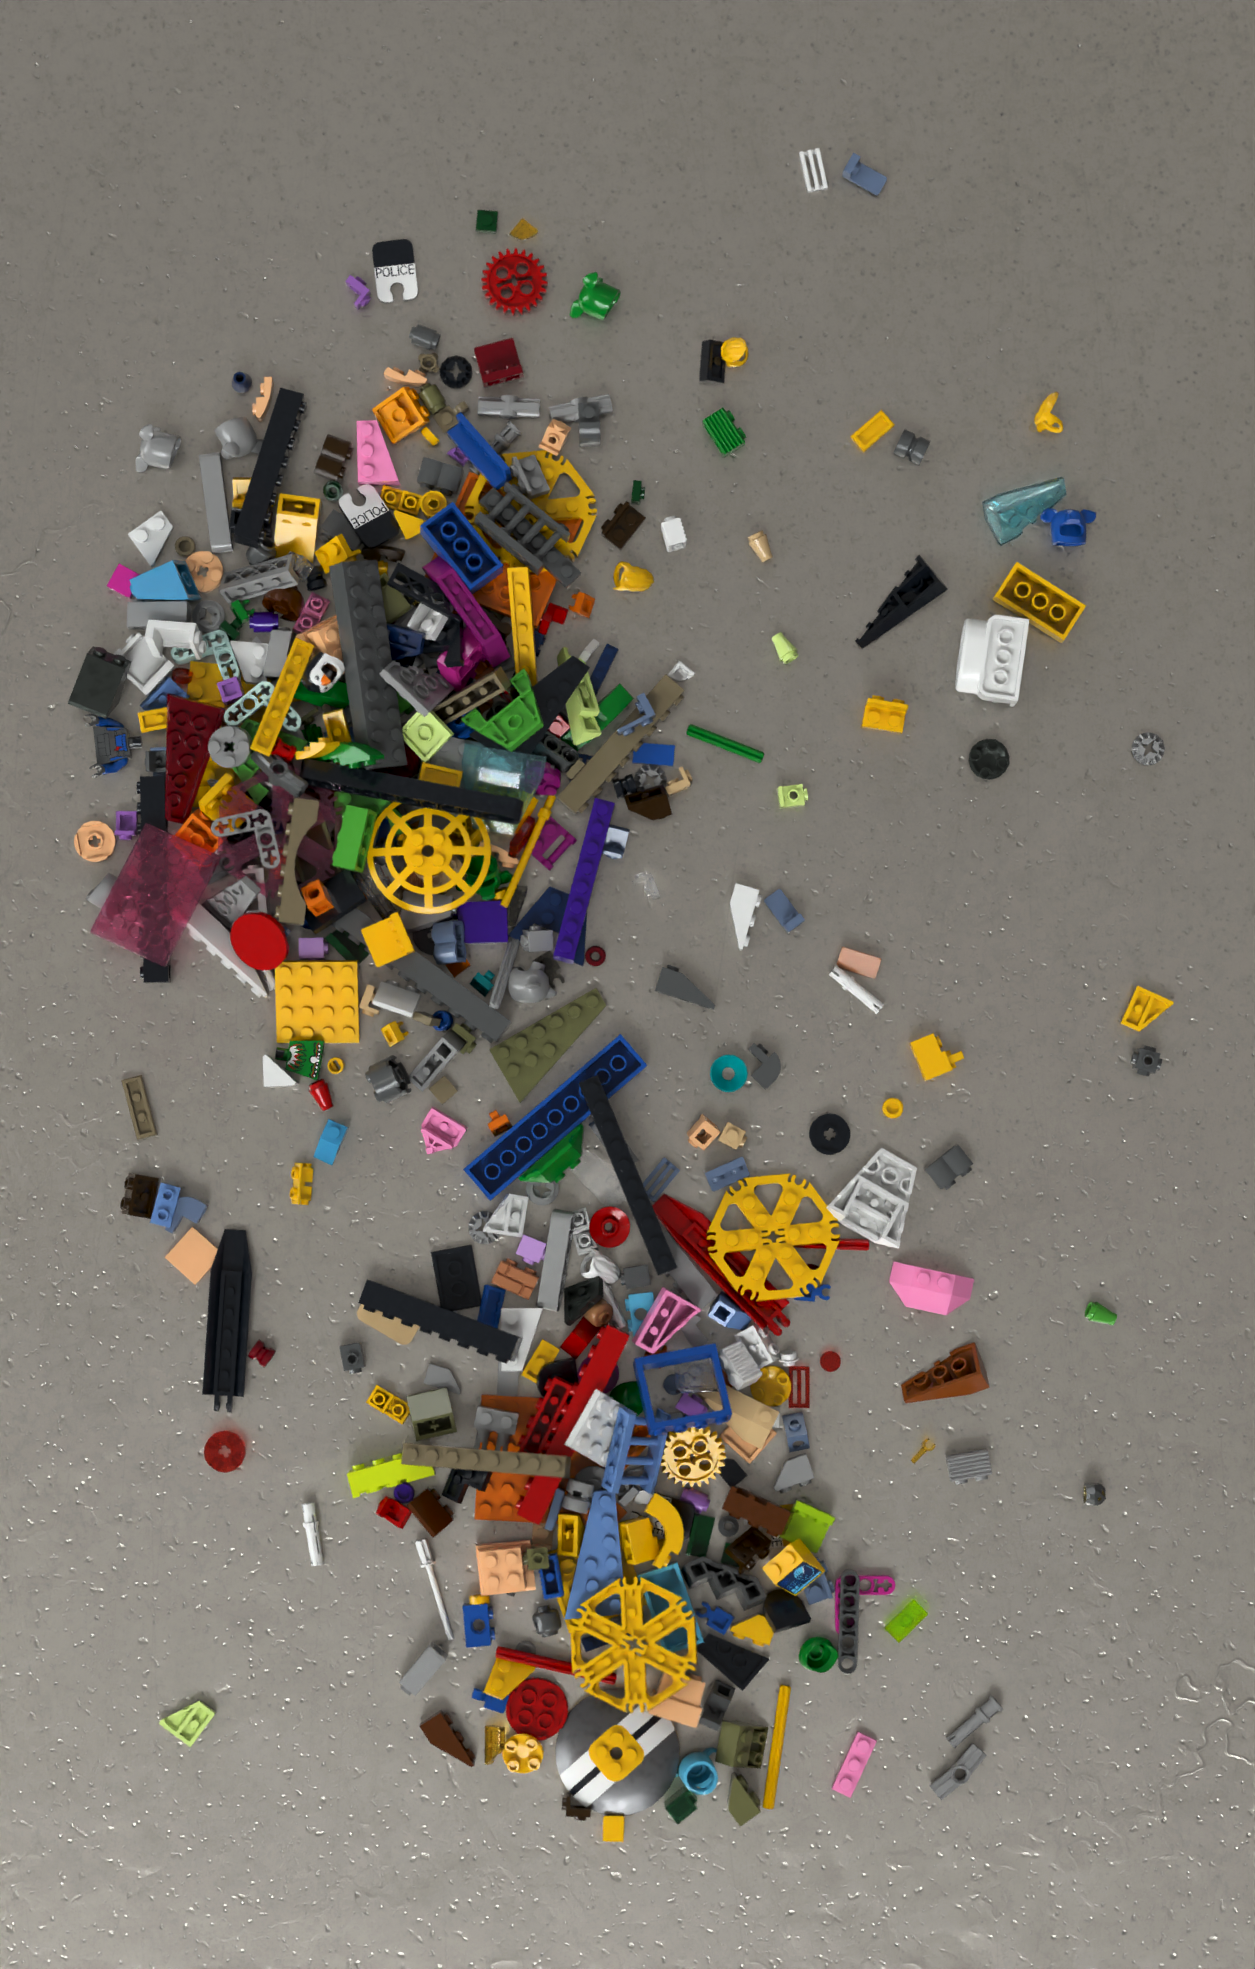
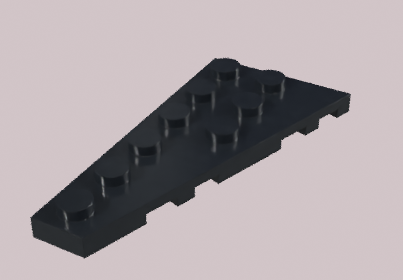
M571 656L532 686L544 726L512 752L477 731H473L469 736L521 770L590 667L576 657Z

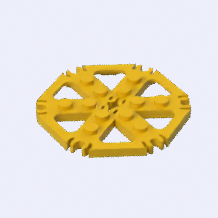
M546 450L501 454L500 457L503 458L508 466L512 463V457L516 456L520 460L535 455L550 488V493L531 499V501L555 521L583 520L584 524L575 542L566 543L560 538L554 545L566 558L574 562L575 557L573 554L578 558L597 517L595 515L597 514V509H590L588 505L596 503L593 492L567 458L564 465H562L564 458L562 455L558 461H554L552 459L553 454L549 453L548 458H545L548 453ZM480 473L465 505V515L473 516V519L468 520L469 523L473 525V528L496 557L500 559L502 564L508 563L509 567L525 566L503 547L500 549L493 548L483 535L482 530L474 524L475 517L479 512H482L484 515L489 514L479 504L478 500L487 481ZM562 473L568 474L580 490V494L576 497L549 499ZM512 476L513 479L508 483L517 486L519 482L516 477ZM504 486L501 487L500 490L503 492L504 495H506L507 493L504 492ZM514 499L510 502L517 511L522 508ZM531 514L525 516L532 525L538 521ZM495 520V524H496L497 526H501V525ZM545 525L539 531L547 540L554 533Z
M791 1173L743 1178L747 1186L744 1185L743 1181L739 1180L738 1184L741 1189L738 1191L730 1186L729 1191L733 1196L726 1190L707 1234H716L715 1236H707V1240H713L716 1243L715 1246L708 1247L710 1252L717 1250L716 1253H709L710 1257L736 1292H738L741 1285L743 1286L740 1291L741 1296H743L746 1290H750L752 1292L750 1300H753L756 1293H759L756 1302L804 1297L800 1289L802 1288L804 1294L808 1295L809 1291L806 1288L808 1284H812L815 1289L818 1288L817 1282L813 1279H816L821 1284L840 1240L831 1241V1239L836 1240L840 1238V1234L834 1235L831 1232V1229L838 1228L839 1224H830V1222H837L838 1220L826 1208L827 1205L810 1182L806 1189H804L806 1179L800 1185L795 1184L796 1175H793L790 1182H788V1177ZM777 1183L783 1188L772 1216L754 1193V1188L758 1185ZM804 1197L811 1198L823 1215V1219L820 1222L790 1225ZM736 1204L753 1228L725 1231L721 1228L720 1223L728 1206ZM771 1232H775V1235L784 1236L777 1238L775 1243H772V1240L767 1238V1236L771 1235ZM823 1243L826 1246V1253L819 1268L812 1270L793 1246ZM756 1250L743 1277H737L724 1260V1255L729 1252ZM775 1259L792 1280L793 1286L790 1289L769 1291L764 1287V1282Z
M636 1576L632 1585H628L627 1578L623 1577L622 1583L624 1586H621V1578H619L583 1602L580 1606L585 1607L587 1611L585 1612L580 1608L576 1610L582 1614L581 1620L572 1618V1622L579 1625V1627H574L570 1624L572 1673L574 1674L581 1669V1672H577L574 1677L576 1679L581 1676L585 1677V1682L580 1687L586 1688L590 1684L584 1691L628 1713V1704L630 1713H634V1706L637 1704L640 1705V1711L642 1713L645 1712L644 1703L647 1705V1712L688 1685L681 1679L691 1681V1678L686 1676V1671L688 1669L696 1671V1668L689 1665V1662L698 1665L695 1616L687 1620L688 1617L693 1615V1611L690 1610L688 1613H683L682 1611L687 1602L683 1601L677 1605L683 1598L640 1577L641 1583L638 1586L639 1579ZM650 1591L668 1600L669 1608L644 1624L643 1594ZM613 1594H619L621 1598L622 1626L596 1613V1606ZM679 1627H684L687 1630L688 1653L685 1656H678L655 1643ZM585 1633L591 1634L612 1645L588 1663H585L581 1658V1636ZM637 1639V1644L644 1649L634 1648L630 1650L631 1646L624 1640L634 1641ZM646 1663L671 1675L673 1678L671 1686L653 1697L647 1693ZM624 1665L625 1696L618 1699L602 1691L599 1683Z

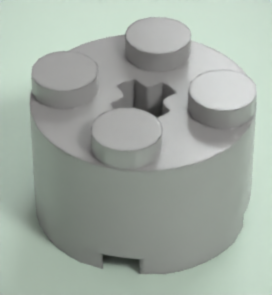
M238 726L219 728L212 734L209 740L208 750L210 756L215 763L222 767L233 768L241 766L250 759L253 752L250 749L252 738L245 729ZM227 743H234L233 748L235 750L228 751L227 748L229 746Z

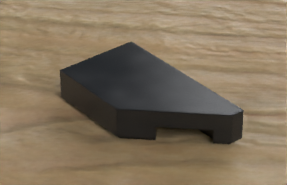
M723 1459L725 1466H719L721 1468L720 1476L730 1487L736 1486L747 1474L734 1459Z

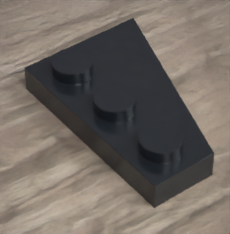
M708 1634L704 1638V1642L697 1646V1652L742 1691L769 1660L764 1656L711 1634Z

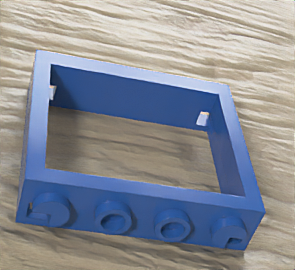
M716 1343L634 1358L633 1368L649 1435L664 1436L670 1431L681 1433L691 1427L702 1429L707 1427L708 1424L716 1423V1425H721L731 1419L732 1411ZM711 1358L723 1410L655 1422L644 1370Z

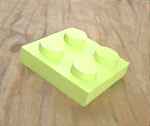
M433 710L426 717L416 712L402 727L403 740L425 763L429 762L454 735Z

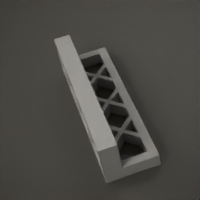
M292 553L223 573L218 591L228 604H231L236 600L243 601L264 595L274 589H285L299 585L300 578L293 570L296 557Z

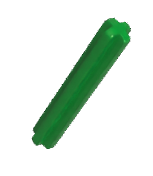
M690 724L686 731V734L755 762L761 763L763 760L764 752Z

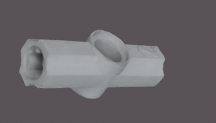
M605 394L592 398L580 397L571 400L569 403L549 407L551 419L564 423L570 421L579 422L578 403L599 402V415L613 412L610 395Z
M502 395L500 397L479 396L478 415L499 416L504 419H516L518 417L539 418L540 399L519 398L513 395Z

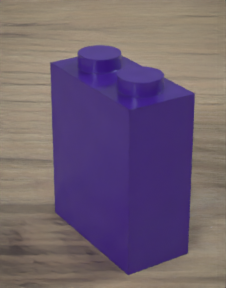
M501 901L466 902L457 907V914H454V919L463 922L464 943H508V908L501 906Z

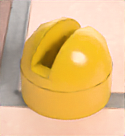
M334 1057L328 1061L327 1068L331 1073L338 1074L344 1070L345 1063L341 1058ZM335 1060L338 1062L339 1066L341 1067L340 1070H339L338 1066L336 1065V1063L334 1062Z

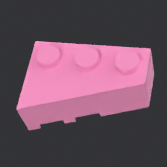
M377 420L357 421V470L359 486L365 484L372 486L400 485Z
M662 1287L633 1337L632 1342L654 1354L681 1327H684L693 1316L698 1314L701 1309Z

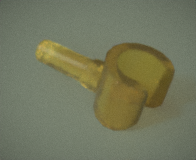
M925 1439L922 1442V1448L911 1459V1462L915 1464L923 1454L933 1450L936 1444H933L928 1449L926 1442L929 1439Z

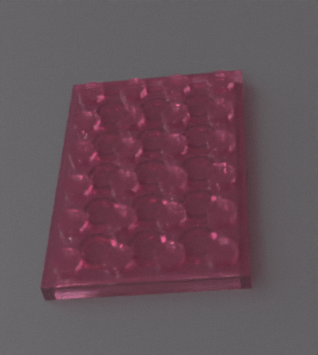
M146 823L90 933L166 967L221 857Z

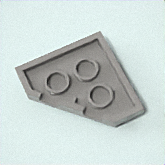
M392 661L380 672L384 680L395 688L400 696L406 699L424 717L455 689L438 673L426 674L423 669L413 666L408 668L401 667L400 663Z

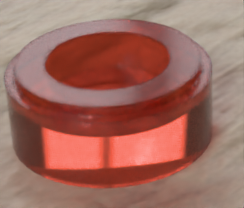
M175 668L172 670L171 678L176 683L188 684L192 681L193 672L187 668Z
M826 1351L821 1355L820 1365L825 1371L833 1372L840 1367L841 1359L836 1352Z

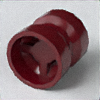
M259 1339L249 1352L248 1357L252 1360L257 1359L259 1365L265 1368L276 1351L273 1348L265 1347V1343Z

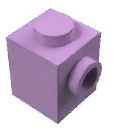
M299 938L300 960L325 959V954H329V943L325 942V938Z
M524 1234L516 1254L523 1256L522 1261L534 1265V1262L539 1263L540 1259L544 1260L547 1243Z

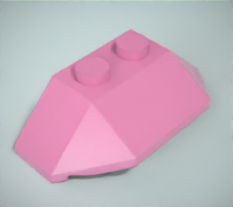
M893 1261L889 1282L906 1307L947 1315L970 1300L974 1279Z

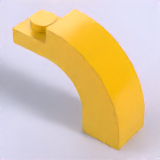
M654 1493L644 1512L656 1518L664 1529V1543L652 1563L653 1566L661 1569L662 1566L666 1567L672 1557L669 1555L670 1552L676 1555L679 1554L683 1544L684 1530L681 1518L674 1506L660 1495Z

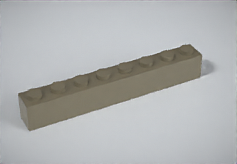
M665 674L646 696L656 714L652 718L653 722L645 727H642V725L635 727V732L625 737L623 734L618 736L616 730L557 796V800L573 814L576 815L578 812L582 814L588 808L589 804L587 802L591 797L596 798L603 790L601 786L606 781L610 783L617 775L614 771L619 766L623 768L630 760L629 754L632 751L637 752L644 744L642 742L646 735L650 737L656 731L657 727L655 725L659 720L663 722L671 713L669 709L673 705L677 707L684 699L682 695L684 689ZM636 707L618 729L645 716L644 713L640 714Z
M403 1443L401 1464L570 1478L571 1457Z

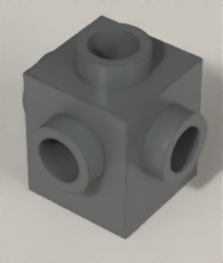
M1144 1045V1049L1139 1048L1137 1052L1134 1051L1131 1059L1132 1069L1138 1070L1137 1074L1149 1077V1074H1155L1156 1070L1159 1071L1161 1068V1053H1157L1156 1048ZM1146 1057L1151 1058V1064L1147 1065L1144 1062Z

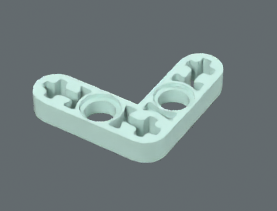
M215 630L202 635L207 644L206 652L202 654V658L212 654L215 655L223 680L230 678L227 670L229 667H231L233 676L241 679V672L226 632ZM221 637L222 642L218 643L217 638ZM173 647L171 650V656L176 664L183 665L197 660L192 649L193 654H190L187 648ZM182 651L183 657H179L178 652ZM223 654H230L231 657L228 661L223 662L220 660Z
M268 681L258 683L225 711V723L228 726H239L263 705L267 708L275 687ZM261 687L265 689L269 687V695L263 694L260 697L262 702L259 703L252 694L256 693L258 696L261 693ZM246 699H252L255 702L253 709L248 710L244 708L243 703ZM240 706L241 710L246 715L243 716L242 713H240L237 716L238 721H229V714H236L239 711V709L236 707ZM290 706L288 716L292 720L297 719V726H287L288 719L285 717L282 727L288 732H296L301 727V718Z

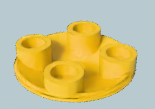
M769 1365L760 1368L763 1375L757 1382L750 1385L753 1398L769 1407L781 1405L788 1399L791 1392L790 1377L783 1369L777 1366Z
M516 1734L510 1737L502 1749L503 1761L511 1772L530 1773L537 1770L543 1760L544 1753L541 1743L529 1734Z

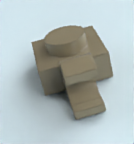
M463 401L454 409L448 405L435 414L433 418L444 434H446L447 431L458 424L456 415L460 412L464 414L470 409L465 401Z

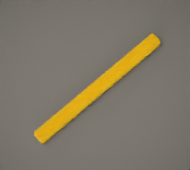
M780 1685L763 1799V1808L773 1809L775 1803L791 1687L788 1685Z

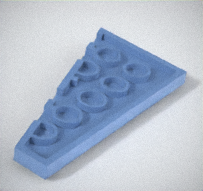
M606 1489L593 1492L564 1620L582 1618V1614L576 1611L577 1608L586 1612L587 1609L580 1605L617 1579L621 1578V1586H624L622 1583L623 1571L615 1493H611ZM613 1594L596 1606V1613L600 1616L621 1614L620 1595Z

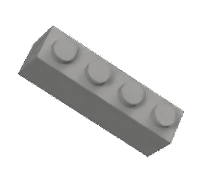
M666 1230L663 1234L677 1268L664 1274L666 1277L672 1276L675 1280L673 1286L680 1294L684 1292L687 1295V1301L702 1309L714 1300L718 1294Z

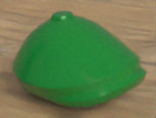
M637 1381L619 1384L611 1391L610 1398L637 1413L636 1417L641 1414L643 1407Z
M823 1637L808 1639L799 1651L801 1665L807 1670L825 1673L830 1670L838 1658V1651L828 1639Z

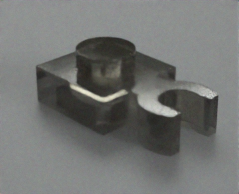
M547 951L532 960L545 965L544 973L550 978L549 985L551 988H556L553 983L555 978H559L562 984L565 983L564 977L556 972L561 967L557 960L553 959L551 951Z

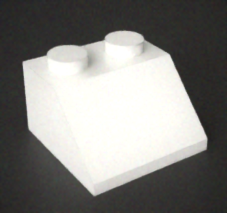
M388 979L386 983L381 982L372 1004L413 1018L421 995L417 994L418 989L406 986V989L398 987L399 983Z

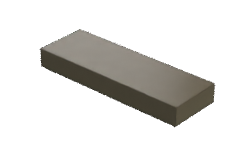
M142 1075L121 1080L137 1140L158 1135Z

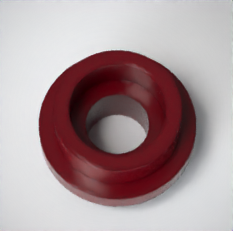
M591 946L585 953V959L591 966H600L606 958L605 951L599 946ZM597 952L600 957L597 960H593L591 955Z

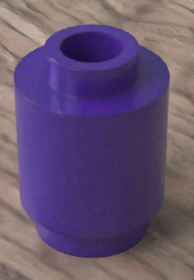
M253 612V616H249L250 628H254V632L278 630L279 616L278 614H273V612Z

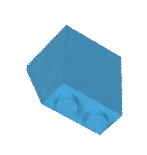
M172 560L129 580L131 583V593L137 599H201L186 561Z

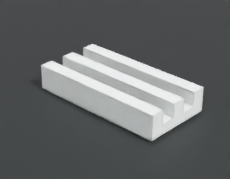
M816 148L815 150L799 152L807 193L828 189L820 149ZM813 155H816L822 181L821 186L818 183ZM807 156L809 158L811 172L815 187L812 188L805 161V157Z

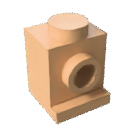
M553 419L548 425L539 447L557 456L564 447L571 427L562 421Z
M703 1114L700 1115V1119L687 1132L688 1142L695 1148L699 1146L703 1150L720 1134L718 1126ZM702 1129H704L703 1134H698Z

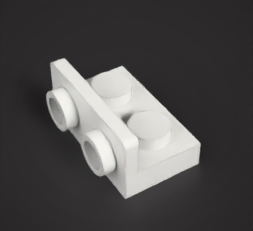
M431 596L433 603L437 605L444 603L440 601H435ZM420 603L407 626L409 629L426 633L425 639L435 641L447 622L448 617ZM451 605L449 607L452 612L454 610V607Z
M755 1323L734 1335L737 1342L742 1341V1344L747 1348L758 1368H762L780 1357L779 1348L773 1343L767 1327L762 1330Z

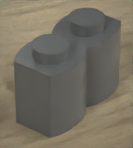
M424 457L417 482L421 484L420 487L432 491V488L440 489L443 495L452 496V493H458L464 470L457 466Z
M956 1144L930 1164L925 1171L940 1189L945 1188L947 1190L956 1183L954 1179L961 1174L963 1177L972 1170L970 1166L973 1163L961 1147Z

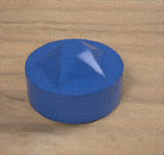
M439 1010L433 1014L441 1018L439 1027L433 1026L434 1029L447 1031L451 1028L453 1018L448 1011Z

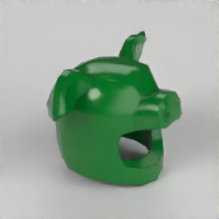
M592 272L583 278L584 286L580 291L578 299L572 303L569 314L572 318H578L584 312L592 317L604 320L620 297L621 291L603 283V278L598 277L597 272Z
M477 855L471 858L469 868L465 874L466 879L464 880L470 887L476 882L481 872L484 855ZM492 855L488 874L482 886L476 892L485 901L495 898V891L499 886L509 883L513 876L507 870L501 871L496 858ZM456 885V887H455L456 890H457V891H462V890Z

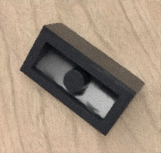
M711 339L702 342L700 382L724 383L726 362L721 357L723 342Z

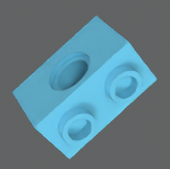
M653 1291L628 1294L629 1299H625L626 1311H630L631 1319L627 1320L628 1332H633V1336H635L643 1320L635 1317V1311L643 1308L648 1313L654 1303Z

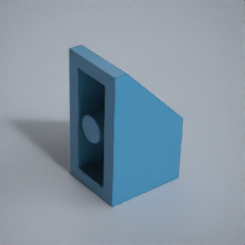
M328 1119L313 1157L333 1165L349 1127Z

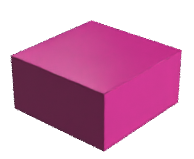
M118 564L107 587L131 600L133 594L130 590L131 583L129 580L140 574Z

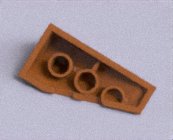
M975 1342L950 1352L951 1356L942 1362L938 1360L934 1363L933 1368L927 1372H920L902 1384L904 1402L912 1403L970 1395L990 1388L987 1372Z

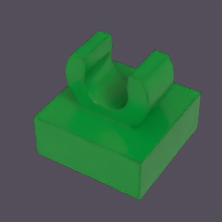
M249 599L242 601V603L236 600L230 606L234 616L243 624L248 622L249 616L255 612L254 608L250 611L244 608L245 605L249 604Z

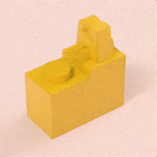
M934 1033L909 1043L924 1081L953 1070V1068H956L955 1062L964 1059L962 1051L952 1055L950 1050L941 1052L940 1048L943 1047L939 1036L935 1037Z
M636 1517L618 1523L627 1564L636 1565L656 1558L665 1538L658 1539L657 1536L652 1535L653 1526L649 1518Z

